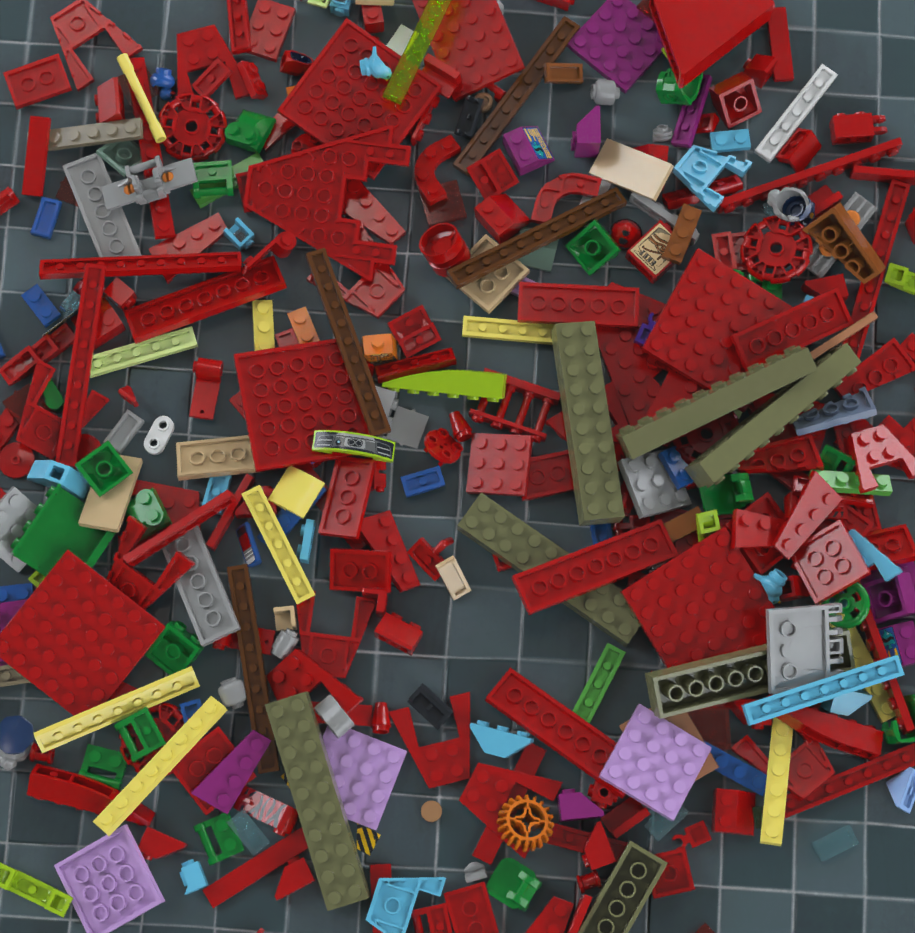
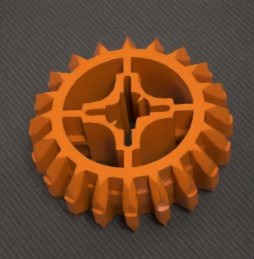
M527 794L524 796V799L517 795L515 800L510 798L508 804H503V810H500L498 813L500 818L497 819V824L501 825L498 827V832H504L501 839H508L507 846L513 843L515 844V850H518L520 846L523 852H526L528 847L533 852L536 847L540 849L543 847V843L549 841L548 836L553 834L551 830L554 827V823L551 822L553 814H547L550 810L549 807H542L544 800L537 803L536 796L529 800ZM523 809L520 816L510 817L512 812ZM524 818H525V821H527V824L529 823L527 829H526V825H524V823H522V821H523ZM513 829L519 831L520 835L517 834ZM541 829L540 834L529 837L530 831Z

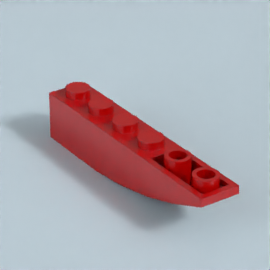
M805 707L776 717L794 730L831 748L869 760L881 755L884 731L877 730L875 726L862 725L853 719H843L835 713H824L816 707Z
M36 764L30 773L27 795L38 800H47L57 805H67L77 810H86L99 815L121 791L80 774ZM140 803L125 821L136 823L139 826H150L155 817V812Z

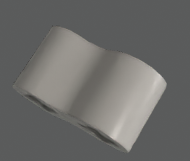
M330 694L314 707L316 713L338 739L355 726L351 718Z

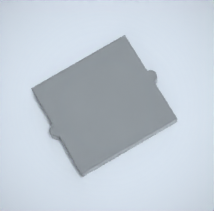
M397 406L391 424V433H388L386 436L387 440L399 443L400 446L405 445L417 450L429 416L417 413L414 409L409 410Z

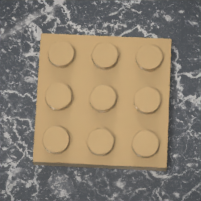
M485 234L470 249L471 258L499 244ZM516 260L459 289L490 314L519 282L530 273V270L519 260Z

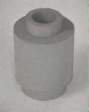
M290 628L286 630L281 629L272 645L271 653L284 660L294 650L300 640L296 637L298 633Z

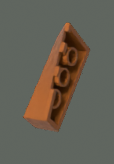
M838 203L802 229L815 238V241L820 246H824L831 253L830 255L841 261L845 268L863 284L879 275L886 268L841 203Z

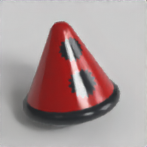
M620 219L614 222L609 231L610 236L621 250L630 249L643 236L641 227L630 219Z

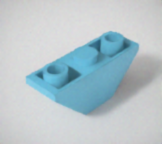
M35 460L27 476V480L49 488L51 486L56 487L60 483L61 488L82 500L85 499L90 488L88 482L78 471L53 460Z
M477 720V723H470L473 734L484 753L509 758L534 742V738L529 737L530 733L517 730L516 734L509 732L510 728L505 726L489 727L490 723L482 720Z

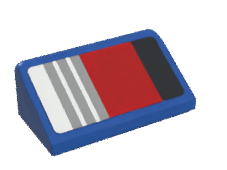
M245 522L237 528L236 534L245 563L250 568L262 564V560L251 525Z

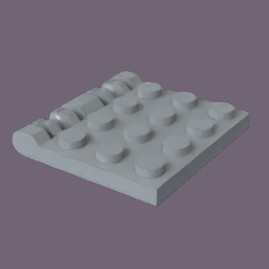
M842 603L766 609L768 693L778 694L844 672L842 669L830 670V664L844 662L841 656L830 657L831 654L844 653L843 637H829V635L843 634V628H829V622L842 621V615H829L832 613H842Z

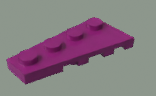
M252 730L191 791V794L228 815L271 740Z

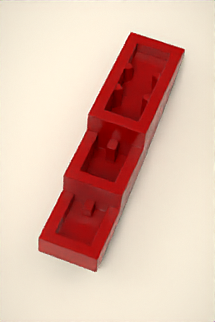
M64 323L51 335L46 334L34 345L25 347L0 368V374L7 384L12 386L34 372L38 359L48 363L73 345L74 331L67 323Z

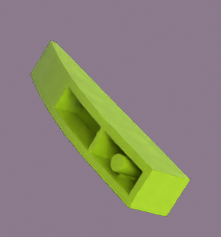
M474 370L431 371L383 382L382 387H388V390L400 392V389H407V393L419 394V391H427V395L439 396V393H447L449 398H459V395H466L469 400H479V397H486L489 402H499V399L505 398L507 374Z

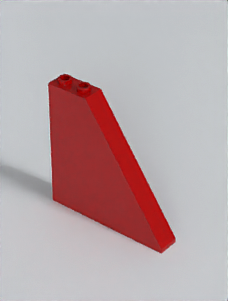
M650 0L649 8L678 88L686 86L771 19L772 11L775 10L774 0Z

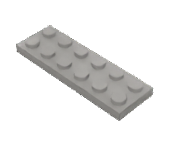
M94 153L63 165L62 167L98 256H142L122 206L109 211L106 210L101 187L111 184L112 181L103 159Z
M199 526L162 548L168 564L177 551H180L195 563L190 570L176 581V585L201 646L205 647L240 630V625Z

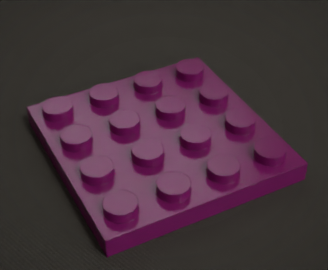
M606 0L577 31L567 45V48L604 78L614 80L616 87H619L624 94L663 53L661 51L663 44L654 19L630 0Z

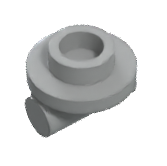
M658 125L657 128L653 129V143L672 140V129L668 125Z
M471 862L464 869L466 883L487 878L485 866L479 862Z

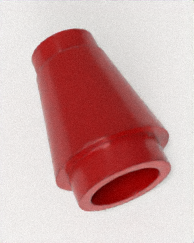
M460 411L450 413L449 418L454 438L458 442L470 439L472 437V428Z
M386 702L375 703L371 728L375 734H387L391 728Z

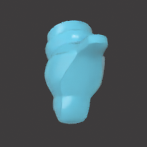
M373 46L370 58L360 60L362 76L372 75L375 78H383L386 81L392 76L391 69L377 55L376 46Z
M777 568L770 571L767 576L754 573L753 577L761 582L769 601L772 604L781 603L779 597L783 591L782 586L786 584L785 582L788 579L787 576Z

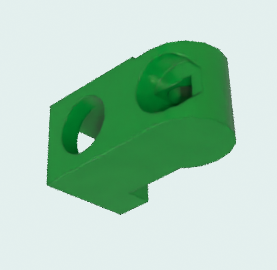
M50 379L43 395L46 398L47 407L52 412L59 413L63 411L65 400L52 379Z

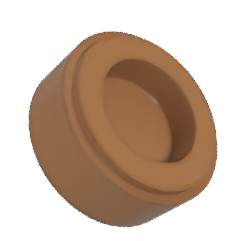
M485 92L478 93L474 98H482L485 102L482 113L489 112L493 106L491 95Z
M427 801L421 808V815L427 822H435L441 817L442 808L436 801Z

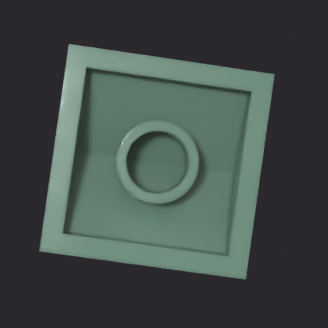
M133 140L108 143L96 150L97 155L124 177H126L125 166L142 163L139 145Z
M524 227L520 230V234L532 228ZM559 239L518 260L526 267L551 273Z

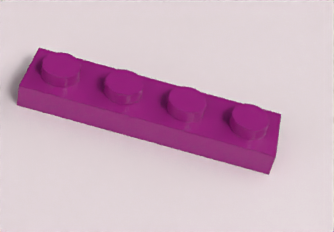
M703 74L697 98L692 104L682 105L671 140L673 147L691 148L713 78L711 75Z

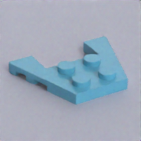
M693 145L675 165L672 173L714 212L723 202L724 196L708 187L724 168L743 178L753 162L749 160L742 162L736 160L735 156H721L717 154L718 151Z
M855 529L848 531L868 568L875 564L885 581L888 582L903 572L899 566L895 565ZM831 597L829 603H835L836 598ZM843 600L842 606L846 607L848 605L847 600Z
M379 878L366 921L382 933H406L418 891L440 897L446 878Z

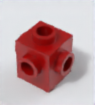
M595 780L594 784L589 785L587 796H590V800L599 808L606 809L607 806L611 807L613 802H617L618 796ZM606 789L608 795L605 797L601 796L600 790Z

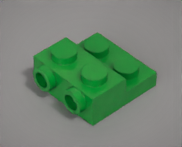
M178 620L167 623L165 629L145 654L146 657L169 675L188 668L204 649L200 644L197 634L193 633L191 635L186 631L187 626Z

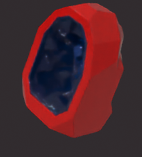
M285 50L280 62V72L293 76L305 74L314 61L306 54L294 50Z

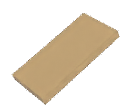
M607 138L589 173L592 176L602 178L604 181L656 202L674 166L671 163Z
M248 435L176 443L178 481L256 473Z
M120 455L133 474L101 497L91 487L78 522L79 526L119 533L143 464L142 458Z

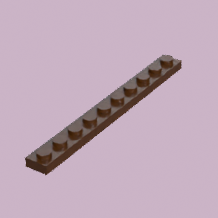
M566 16L561 19L453 163L454 168L470 177L466 168L485 157L544 78V63L556 62L570 40L580 29V25Z
M615 187L447 270V275L456 289H459L590 224L594 220H598L626 206L627 200L619 189Z
M322 248L308 252L305 256L369 434L378 437L391 433L390 425L326 249Z
M248 564L227 567L233 611L241 628L237 631L251 728L271 740L257 764L258 774L280 771L276 740L265 704L270 703L249 566Z

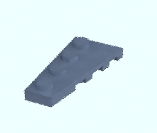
M866 387L860 388L859 392L854 395L848 393L842 396L843 399L836 403L830 401L824 404L825 406L820 410L814 408L798 415L799 418L792 423L797 436L826 430L830 427L848 424L877 415L876 407Z

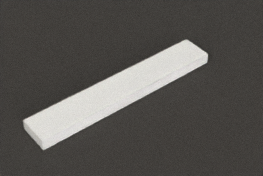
M822 64L757 146L754 153L770 164L834 82L838 74Z

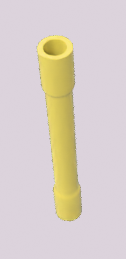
M123 53L119 55L117 61L126 75L156 143L165 141L167 137L134 72V67L128 54Z

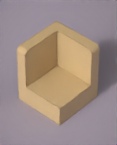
M294 605L273 608L277 632L287 628L297 630Z

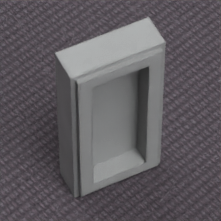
M127 409L103 442L109 441L115 450L121 454L145 421Z

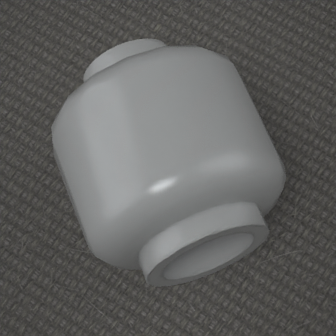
M598 79L595 84H592L590 97L594 100L595 104L611 106L614 104L615 99H619L620 88L616 87L614 80Z
M232 677L220 682L221 686L218 688V693L222 704L225 707L231 706L232 709L244 706L243 701L247 699L243 680Z

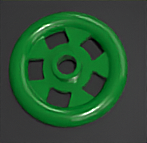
M859 582L848 587L847 593L840 595L838 593L833 596V598H836L835 603H842L843 600H847L848 605L846 607L842 606V614H845L842 621L829 623L836 627L848 629L856 627L865 620L870 610V598L866 589ZM856 592H858V594L861 597V600L858 602H856L855 598L852 596ZM830 598L822 602L821 605L829 603ZM856 607L860 612L854 618L850 615V613L853 612Z

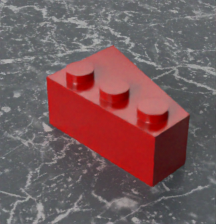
M553 896L525 933H564L574 903Z

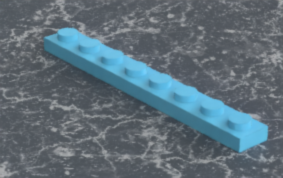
M894 655L741 706L747 724L750 726L905 674L898 655Z

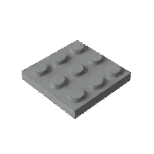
M664 450L643 454L634 459H621L617 462L639 519L685 508L692 504L686 488L677 490L660 461L658 454Z
M12 486L0 499V558L19 573L26 564L10 554L13 550L10 548V545L16 537L21 538L24 533L22 528L28 519L30 521L34 519L36 514L33 512L37 506L16 487Z

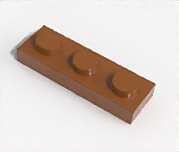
M683 204L662 259L681 265L702 210Z

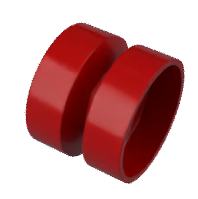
M436 224L427 229L420 238L419 248L433 271L439 276L448 277L447 270L471 258L468 246L453 224Z

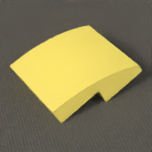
M290 466L286 469L268 501L304 519L325 483L302 470Z

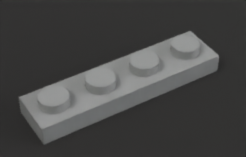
M632 192L629 199L630 203L657 222L661 220L663 223H668L674 229L678 215L669 213L661 203H655L651 199ZM696 228L689 243L692 246L697 242L700 235Z

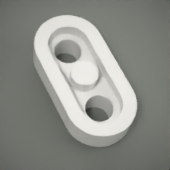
M158 417L144 440V447L149 454L158 455L165 449L174 431V423L169 417ZM161 423L167 424L165 428H160ZM152 441H157L156 446L150 445Z

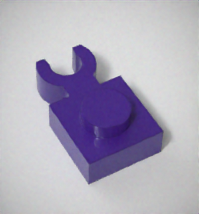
M653 312L648 317V325L642 323L634 340V343L643 346L656 323L652 320Z

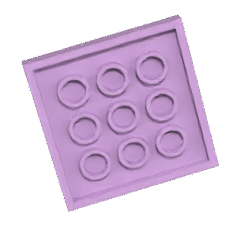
M638 704L603 767L599 778L672 822L712 747L666 719L656 717L653 711Z
M327 726L323 735V741L347 819L377 831L407 751L352 729L338 739Z
M127 824L116 829L110 836L105 835L54 865L67 894L74 897L72 904L86 933H110L165 902Z

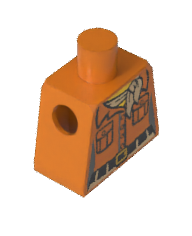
M392 334L362 336L360 346L366 361H369L371 364L398 361L397 341Z

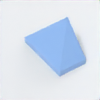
M912 767L886 781L895 806L910 814L915 801V769Z

